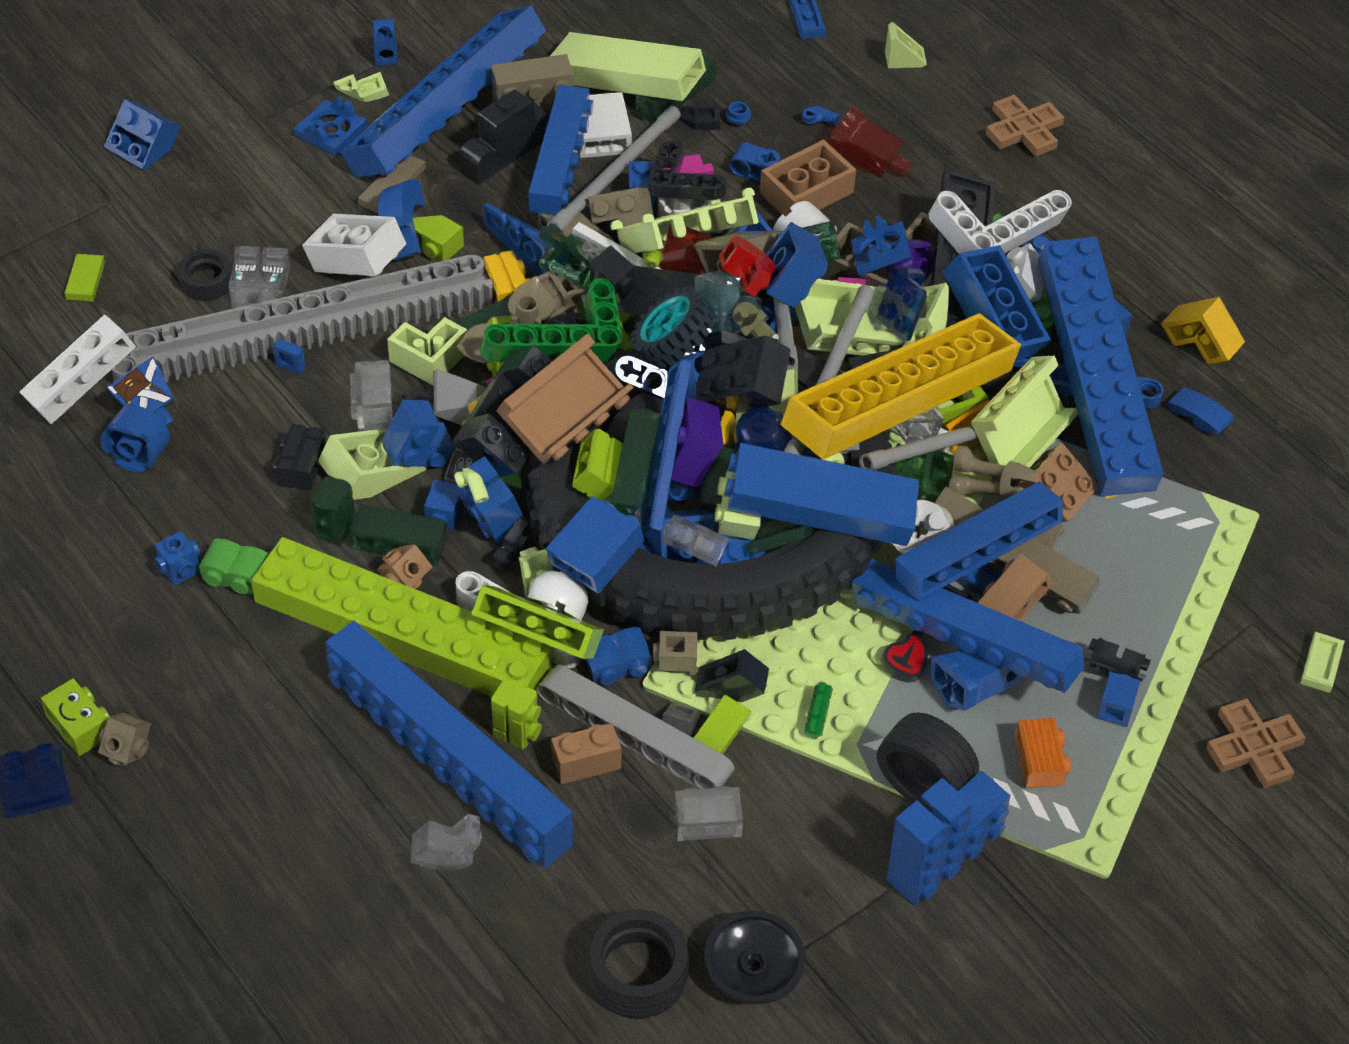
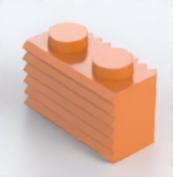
M1046 717L1037 720L1035 718L1019 720L1016 727L1015 740L1025 787L1064 785L1066 774L1071 772V763L1069 756L1063 755L1062 751L1065 745L1063 729H1057L1054 717L1050 719Z

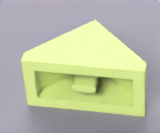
M891 22L888 24L885 47L888 68H920L926 66L924 48L895 23Z

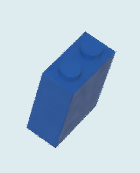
M592 496L548 545L546 551L551 565L599 594L644 542L641 524L635 517L629 514L625 516L617 511L610 502L606 500L602 502Z

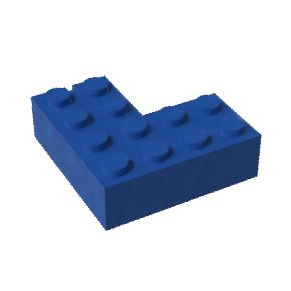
M980 771L959 791L952 787L945 779L941 778L921 796V800L933 809L932 813L916 800L895 819L887 881L914 906L923 898L929 900L937 892L939 884L943 880L954 878L960 871L962 863L968 858L970 860L975 859L990 838L995 840L1003 833L1006 825H1004L1005 819L1009 814L1008 805L1011 795L983 771Z

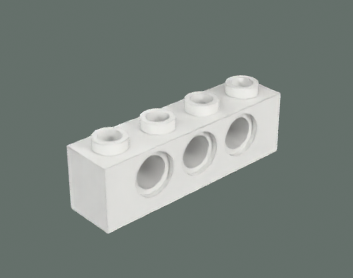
M103 315L29 382L20 393L33 408L52 424L136 346L120 327L106 315Z

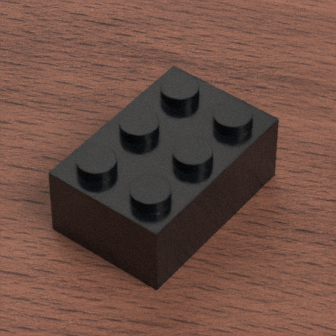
M766 335L706 349L702 358L695 400L718 406L720 417L724 415L725 411L735 414L781 404L791 349Z

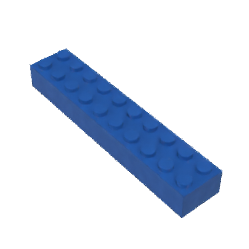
M532 5L498 13L340 150L355 177L367 176L371 178L380 173L388 175L393 172L400 160L410 157L414 153L413 149L416 146L427 142L430 139L429 135L433 131H437L446 125L445 120L461 112L462 105L474 100L478 96L477 92L480 89H484L492 84L491 65L516 61L524 56L525 53L523 51L536 45L540 41L539 37L546 30Z
M1097 237L1043 242L1038 265L1100 497L1156 491L1164 472Z
M353 620L325 642L326 660L329 665L328 677L331 683L338 689H344L356 706L360 708L363 706L370 713L376 724L379 726L384 725L390 730L393 738L400 745L405 744L409 747L420 763L428 764L441 782H448L462 801L465 803L470 802L474 805L486 822H493L507 841L511 843L514 841L521 847L528 860L533 863L537 862L546 869L573 846V811Z

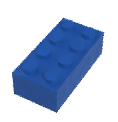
M1000 245L960 253L942 270L966 318L980 313L1022 344L1015 361L1032 357L1051 340Z

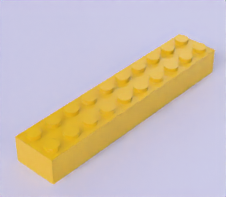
M976 314L791 396L781 426L824 460L1010 372L1022 344L982 314Z

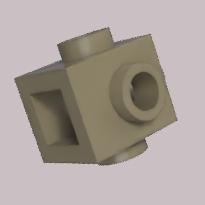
M124 712L108 717L107 724L100 733L99 741L101 745L98 753L109 757V761L117 765H127L130 762L141 759L148 748L147 736L151 723Z

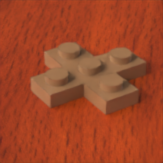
M1015 95L993 103L992 111L1001 121L987 126L986 135L999 149L1020 141L1035 157L1057 149L1058 140L1049 130L1063 125L1064 116L1050 102L1029 110Z
M1248 699L1220 707L1218 716L1230 734L1208 741L1206 749L1221 773L1249 763L1264 788L1291 780L1295 772L1282 752L1303 745L1306 739L1292 716L1287 714L1262 722Z

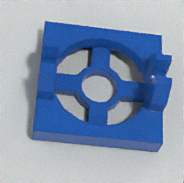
M339 96L333 103L324 100L294 128V136L336 156L340 153V150L367 127V119L356 115L351 102L347 100L343 104L342 97ZM326 115L337 117L334 121L324 122L320 120L322 116ZM345 122L350 124L347 132L341 130V125ZM336 127L338 130L335 133H326L324 129Z
M875 216L876 225L872 226L868 219L865 220L863 226L864 235L851 240L855 265L859 276L911 257L903 221L888 226L886 220ZM892 237H897L900 239L892 243L885 242V240L890 239ZM869 246L868 251L865 252V253H862V251L864 250V248Z

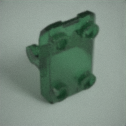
M549 224L548 227L542 225L539 231V238L549 246V249L541 257L539 267L545 271L551 270L571 280L574 286L583 288L590 276L591 262L594 260L581 248L584 242L573 234H570L568 237L564 236V232L552 224ZM560 256L568 264L581 267L578 271H575L557 262L556 259Z

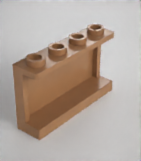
M586 334L506 398L496 410L543 464L551 458L555 461L559 460L569 451L566 447L569 443L574 441L578 444L590 433L587 429L592 424L596 427L600 426L610 417L609 410L615 407L618 411L630 400L628 394L634 387L631 383L623 387L592 352L591 347L595 344V341L589 334Z

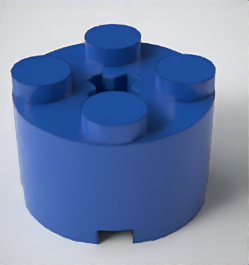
M126 403L102 433L100 439L101 446L107 455L111 453L117 458L115 463L118 466L132 472H144L146 468H150L169 444L170 434L165 425L166 418L158 411H150L144 407Z

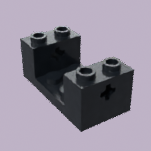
M534 345L510 351L452 443L475 462L485 456L499 477L518 474L532 451L496 410L506 398L553 361Z

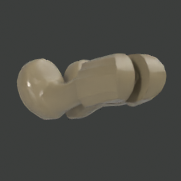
M959 445L954 456L955 471L1000 478V482L978 480L954 474L951 477L949 489L963 497L968 493L979 492L1000 496L1003 501L1024 489L1020 486L1011 487L1012 478L1019 479L1018 481L1035 482L1036 471L1014 461H1009L1007 465L981 461L972 455L971 450L967 446Z

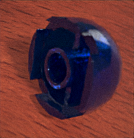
M758 406L746 411L740 416L734 427L733 440L736 451H738L740 443L784 452L788 441L793 436L781 426L784 415L774 408Z

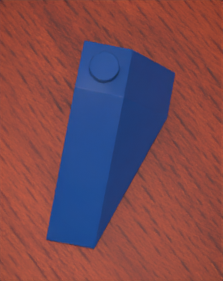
M489 203L483 205L484 225L509 250L514 252L518 260L523 261L524 266L534 276L538 277L550 270H553L556 276H559L563 273L561 269L564 265L570 264L572 266L573 255L570 249L564 247L556 238Z

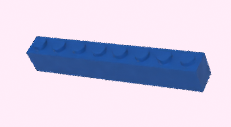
M874 559L869 561L868 569L861 576H856L852 581L854 601L861 607L869 608L883 614L888 619H894L906 624L916 631L920 630L941 642L950 643L967 653L980 656L994 665L1010 669L1020 676H1026L1040 682L1047 688H1053L1065 693L1084 669L1083 647L943 588L918 601L896 581L895 568Z

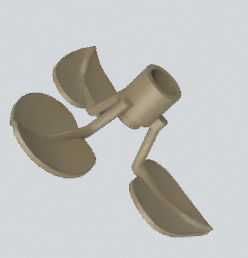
M537 276L522 284L510 297L508 302V310L512 315L510 324H541V320H545L553 314L555 310L554 298L542 285ZM481 323L470 328L465 333L463 339L457 344L459 351L474 361L493 363L484 359L480 354V345L484 331L491 324Z

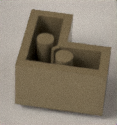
M638 187L588 197L592 224H606L619 220L622 222L623 227L642 222V216L645 214L653 215L649 188Z

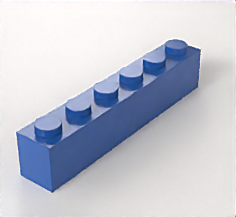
M558 85L529 189V212L556 215L563 209V206H568L570 197L568 187H573L575 178L573 169H578L580 158L578 151H582L584 146V135L582 134L588 132L589 117L587 115L592 116L594 100L589 99V88Z
M1039 481L895 558L896 581L919 601L1062 523L1063 500Z

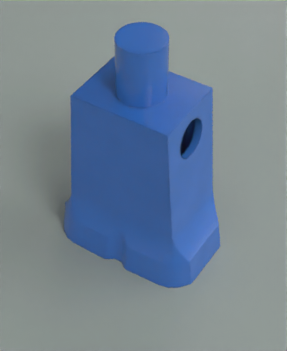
M963 650L933 656L931 660L932 681L949 709L955 707L959 710H967L979 702L1021 683V676L1014 671L1000 665H994L980 656Z

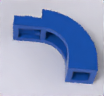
M410 179L387 187L381 192L379 197L378 215L395 217L406 242V245L393 259L395 261L421 253L413 221V211L425 207L426 204L420 181Z

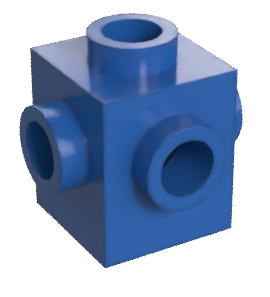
M182 531L165 537L162 541L155 544L157 557L154 558L155 564L162 574H166L174 586L200 573L198 556L201 553L199 547L193 539L188 540Z

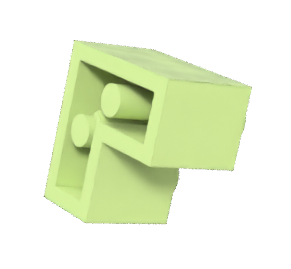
M445 317L428 334L404 322L387 339L389 362L434 386V371L436 369L449 372L465 356L459 351L457 344L463 339L467 329Z

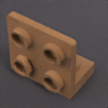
M1063 443L1043 452L1041 457L1030 467L1036 471L1035 482L1017 481L1012 486H1020L1025 489L1040 481L1063 500L1062 520L1064 522L1069 521L1098 488V484Z

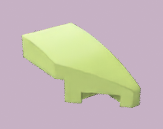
M381 72L356 81L354 74L334 82L338 91L363 102L389 96Z

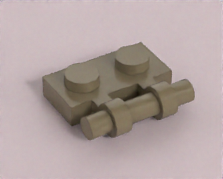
M570 264L562 267L561 271L563 273L559 276H556L553 270L538 276L542 285L548 290L555 301V310L549 319L561 314L576 313L575 304L578 302L584 305L588 286L583 285L581 275ZM565 287H572L573 290L567 292Z

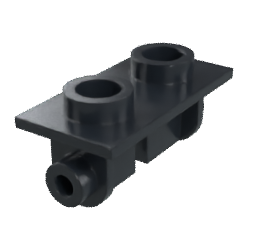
M1101 637L1098 640L1092 638L1088 649L1092 650L1093 654L1088 653L1084 656V660L1090 662L1089 667L1101 672H1107V669L1138 679L1141 682L1145 679L1146 675L1140 672L1141 670L1147 671L1151 662L1150 659L1146 658L1145 654L1125 648L1122 658L1116 656L1120 645Z

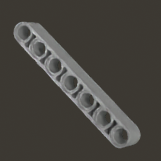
M555 665L536 688L539 697L543 701L588 727L597 724L613 723L620 745L709 795H716L734 771L733 763L723 754L563 665Z

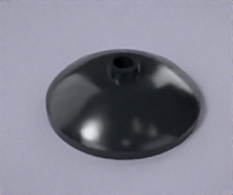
M744 911L728 916L714 927L705 944L704 964L711 982L727 997L746 1004H767L785 997L797 986L804 972L805 949L796 930L782 918L763 911ZM753 965L758 967L759 969L757 971H751L748 969V967Z

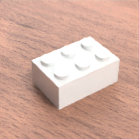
M332 214L302 246L314 272L373 277L383 271V268L398 255V252L406 245V242L395 217Z

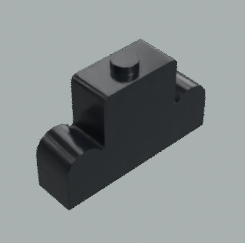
M516 89L490 104L478 113L479 137L469 139L461 148L460 172L477 185L481 184L543 143L551 113Z
M635 266L633 284L625 292L621 290L617 294L621 301L617 305L619 318L625 332L632 333V331L636 330L634 326L637 322H641L640 317L642 314H647L649 312L647 309L651 305L654 307L656 300L660 297L665 299V294L669 292L673 294L674 290L678 288L681 290L683 287L694 288L714 310L724 299L715 276Z

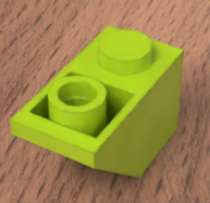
M443 215L413 218L421 252L427 257L438 262L449 260L464 246L463 227Z

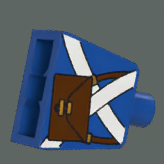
M151 357L107 386L109 393L123 407L126 403H132L150 411H158L165 416V425L167 427L174 422V419L166 410L168 406L174 403V398L154 357Z

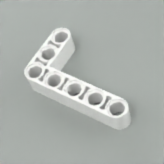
M1055 190L985 227L955 193L943 191L938 195L930 209L929 219L959 254L1000 245L1003 252L1007 253L1013 248L1057 226L1066 215L1072 202L1068 194L1061 190Z

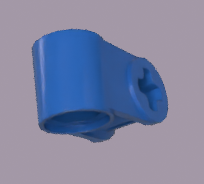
M745 142L739 146L729 162V168L739 177L760 182L761 170L779 162L780 155L774 150Z

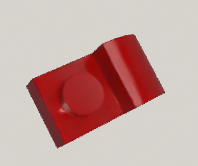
M736 234L732 236L718 256L722 269L740 278L745 292L754 297L760 290L767 287L771 274L776 268L773 261L764 252Z

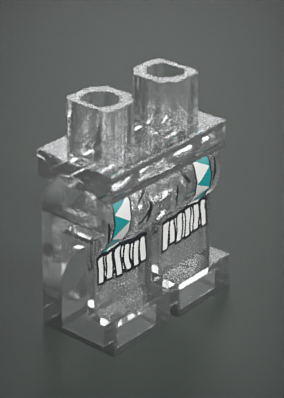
M235 246V261L228 285L232 308L282 298L290 272L288 249L263 247L261 258L260 247Z

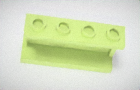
M817 279L810 288L808 296L795 307L807 349L832 351L849 314L858 288L862 286L861 284ZM870 286L874 290V297L867 312L862 317L846 354L862 356L903 347L909 334L899 333L890 307V302L897 296L896 289Z
M1055 356L1031 357L971 421L990 463L1007 465L1009 461H1014L1030 468L1078 415L1076 408L1063 407L1049 376L1058 366Z

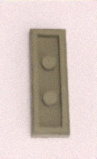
M412 155L405 160H400L393 172L388 175H383L382 173L358 197V205L378 214V202L381 192L385 188L410 179L415 180L426 169L425 161Z

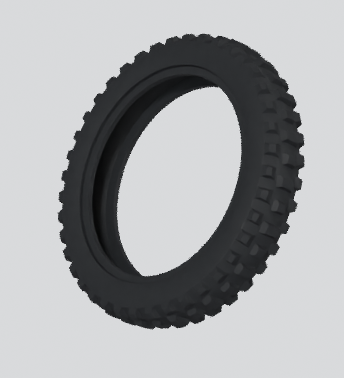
M695 345V347L693 348V352H696L698 348L697 345ZM795 346L798 357V393L816 386L826 361L817 355L808 358L805 356L804 349ZM621 349L613 353L612 361L602 363L612 373L614 363L622 357L631 356L641 361H646L636 350L626 352ZM629 363L620 366V369L624 371V377L629 374L640 377L644 371L642 368L638 373L631 371ZM667 364L666 367L661 369L669 372V368H671L673 365L670 366L669 364ZM839 370L836 376L843 374V372ZM649 373L646 377L648 387L657 389L660 386L659 376ZM633 388L628 396L631 400L635 396L643 394V392ZM613 407L608 411L610 417L598 427L592 424L587 430L590 433L595 429H601L606 432L620 409L617 411ZM885 430L860 442L859 450H851L848 453L841 454L844 457L845 465L861 468L859 459L863 454L892 448V444L889 442V434ZM574 441L566 446L569 451L557 461L551 458L543 464L533 452L529 455V467L526 468L525 473L526 490L528 491L526 492L527 509L531 511V527L533 533L539 538L542 550L548 547L589 500L587 493H582L572 487L581 441L578 444ZM895 463L874 470L898 475V469L894 468ZM811 527L798 539L771 553L753 559L723 564L681 562L654 555L638 548L599 594L587 586L585 588L590 598L591 606L599 611L606 608L611 610L612 618L622 623L627 622L629 619L634 620L638 623V627L641 630L651 632L654 628L674 632H697V640L707 641L709 634H722L725 640L736 639L739 632L749 631L754 637L765 634L766 628L776 625L780 629L792 626L795 617L801 615L808 619L817 614L819 607L835 603L840 599V591L851 589L852 581L856 576H861L868 569L869 561L881 549L883 541ZM553 566V568L555 569L556 572H560V571H561V570H559L558 568H556V567Z

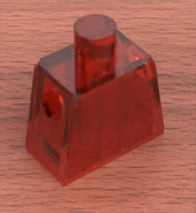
M670 223L660 268L704 275L705 269L694 245L699 241L712 239L709 234L686 227V235L677 238L673 235Z

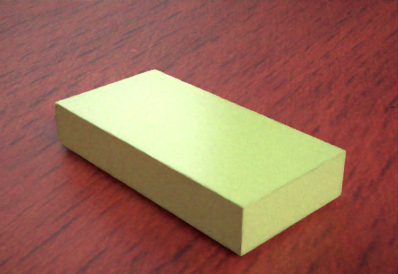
M1315 632L1300 684L1330 693L1345 641Z

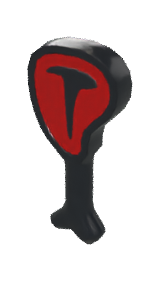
M913 629L904 641L887 646L881 656V665L884 670L901 681L908 683L916 682L922 676L927 664L928 653L923 640L925 633Z

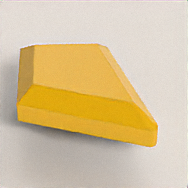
M725 411L721 420L724 444L722 449L729 450L734 445L736 438V419L732 412Z

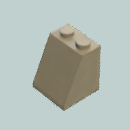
M740 231L699 241L694 246L707 275L715 276L721 292H745L742 280L722 269L718 256L734 234L750 242L766 254L776 242L777 235L782 231Z

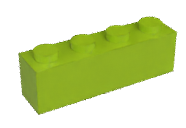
M481 586L471 615L582 659L594 658L604 631L602 628L495 586Z

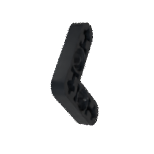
M667 141L660 145L649 176L651 195L661 198L717 200L725 196L726 185L725 179L722 176L715 174L679 173L684 160L683 145L680 142Z

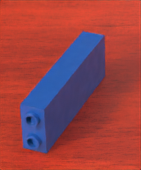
M740 443L737 454H731L728 472H733L732 479L728 478L724 496L729 497L728 510L902 546H908L915 531L919 480L744 443Z

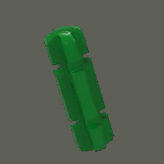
M820 682L815 685L814 698H812L807 717L808 722H806L804 733L812 739L821 737L824 731V723L826 722L830 705L829 699H831L833 692L832 686L826 684V682Z

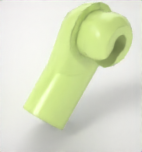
M463 468V471L455 473L454 477L458 487L463 488L469 485L476 504L489 499L483 479L477 472L470 468Z

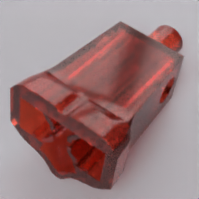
M854 106L836 126L828 140V144L844 159L880 178L883 177L889 168L906 176L913 165L912 162L899 155L903 141L868 119Z

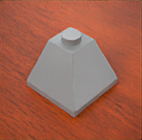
M436 369L434 371L435 416L462 426V422L467 420L470 415L468 404L481 396L487 387Z

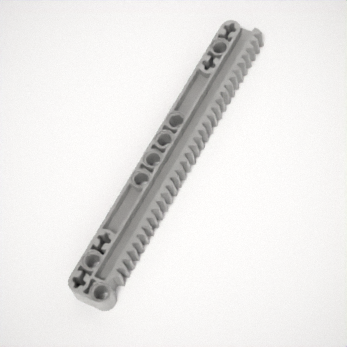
M466 255L125 334L136 347L111 369V373L115 382L151 357H154L167 383L170 376H173L175 380H179L180 374H184L189 378L191 371L201 375L204 368L209 372H213L214 366L223 370L226 363L231 367H235L236 361L244 365L247 358L257 362V357L262 356L266 360L269 353L274 355L273 345L278 339L297 344L299 347L304 345L307 349H311L312 343H316L321 347L324 340L329 344H333L334 338L343 342L346 335L351 339L355 338V333H359L364 337L367 330L372 334H376L377 328L385 332L388 325L397 329L398 323H409L410 320L415 324H419V318H423L428 322L431 315L436 319H440L441 313L449 317L453 310L457 314H461L462 308L471 312L474 305L478 309H482L483 303L492 307L493 282L486 275L483 259L477 255Z

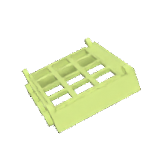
M746 188L742 192L743 198L721 202L720 199L708 200L709 205L656 219H654L652 214H645L642 216V222L623 227L621 221L615 220L611 223V230L617 229L620 245L633 253L663 248L662 240L672 243L714 231L759 223L752 196L755 193L752 188Z

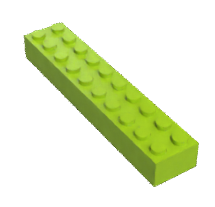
M284 537L279 540L251 580L256 603L333 634L338 633L354 620L399 660L490 697L493 696L502 681L507 678L520 683V687L526 686L536 691L537 686L553 666L552 646L471 615L472 611Z

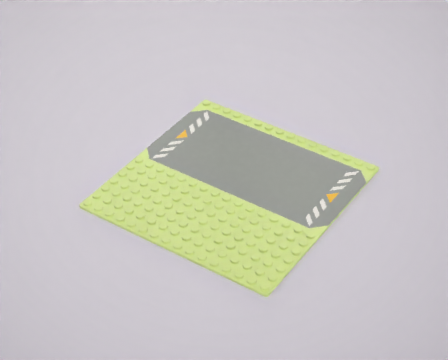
M843 360L839 370L845 373L848 362ZM949 400L931 410L936 411L959 402ZM890 429L887 430L892 448L911 443L910 440ZM1056 438V441L1045 450L1047 451L1063 443L1096 482L1087 449ZM981 443L970 448L974 457L990 463ZM948 451L943 459L930 452L895 462L894 467L898 469V476L919 480L917 500H926L932 503L936 502L945 487L949 488L951 477L954 474L978 480L1000 482V479L993 476L955 471V455ZM1162 477L1156 491L1100 497L1097 488L1069 521L1064 522L1062 520V523H1060L1064 527V532L1062 535H1059L1053 550L1099 576L1100 585L1081 614L1074 609L1072 612L1064 610L1056 604L1057 599L1047 594L1046 597H1042L1021 622L1083 647V659L1088 653L1093 654V651L1088 649L1092 638L1098 640L1099 637L1120 645L1117 657L1122 658L1125 648L1145 654L1146 658L1150 659L1151 662L1147 671L1141 670L1140 672L1146 675L1142 682L1140 681L1127 727L1097 718L1109 673L1117 672L1107 669V672L1095 670L1089 667L1090 662L1084 660V669L1065 693L1053 688H1047L1040 682L1026 676H1021L1020 684L989 697L967 710H959L955 707L947 708L942 695L932 681L931 660L933 656L954 653L962 649L950 643L941 642L925 633L923 640L927 647L928 657L922 676L916 682L910 683L891 676L881 665L882 653L890 644L904 641L913 629L906 624L894 619H888L883 614L869 608H863L855 603L853 587L849 590L843 589L840 591L839 600L828 606L825 604L819 607L817 614L808 619L801 615L794 618L792 626L783 629L776 625L766 628L765 634L754 637L749 631L739 632L736 639L725 640L722 634H709L707 641L697 640L696 675H690V672L659 671V662H654L643 681V689L669 701L700 709L701 714L709 717L721 699L699 696L694 693L699 667L746 649L769 668L765 694L744 702H738L751 710L750 717L741 728L742 731L900 796L902 795L883 776L876 759L877 750L887 734L907 714L922 712L938 717L957 730L971 745L979 761V772L983 771L1011 795L1008 805L1009 814L1004 823L1006 828L1000 837L1102 879H1107L1115 865L1257 524L1259 514L1253 510ZM1019 479L1011 480L1010 486L1012 487ZM972 492L964 496V498L985 510L1002 501L1000 496L987 493ZM770 518L772 539L771 546L767 547V554L799 538L785 532L780 524V520ZM921 527L919 533L927 535L928 530ZM730 536V538L739 539V537ZM883 542L878 553L873 555V559L896 569L895 558L902 554L892 543ZM996 564L995 567H993L1000 573H1002L1004 569L998 564ZM957 580L950 583V585L973 597L971 601L978 603L982 598ZM820 682H826V684L832 686L833 692L831 699H829L830 705L826 722L824 723V731L821 737L812 739L804 733L806 722H808L807 717L812 698H814L815 685ZM1047 717L1050 719L1054 717L1057 729H1063L1065 745L1062 751L1063 755H1068L1070 758L1071 772L1066 774L1064 785L1026 788L1015 740L1017 723L1021 719L1031 720L1035 718L1037 720L1039 718L1044 719Z

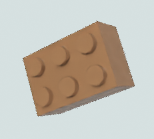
M822 140L761 170L760 194L785 217L792 212L790 207L801 201H809L820 210L854 193L856 169L825 140Z

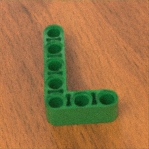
M602 278L595 279L590 283L584 300L587 325L491 324L485 329L480 345L481 356L488 361L504 362L510 351L534 345L551 361H554L586 334H589L595 341V344L591 347L592 352L602 362L612 361V355L619 350L623 336L613 284Z

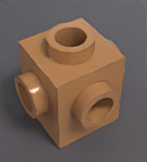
M411 544L388 552L383 558L384 563L377 571L383 577L416 589L422 584L421 578L432 568V565L415 544Z

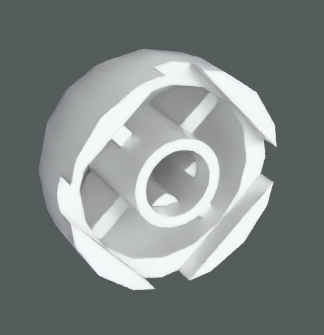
M547 571L535 578L525 599L582 620L588 604V593L582 583L563 571Z

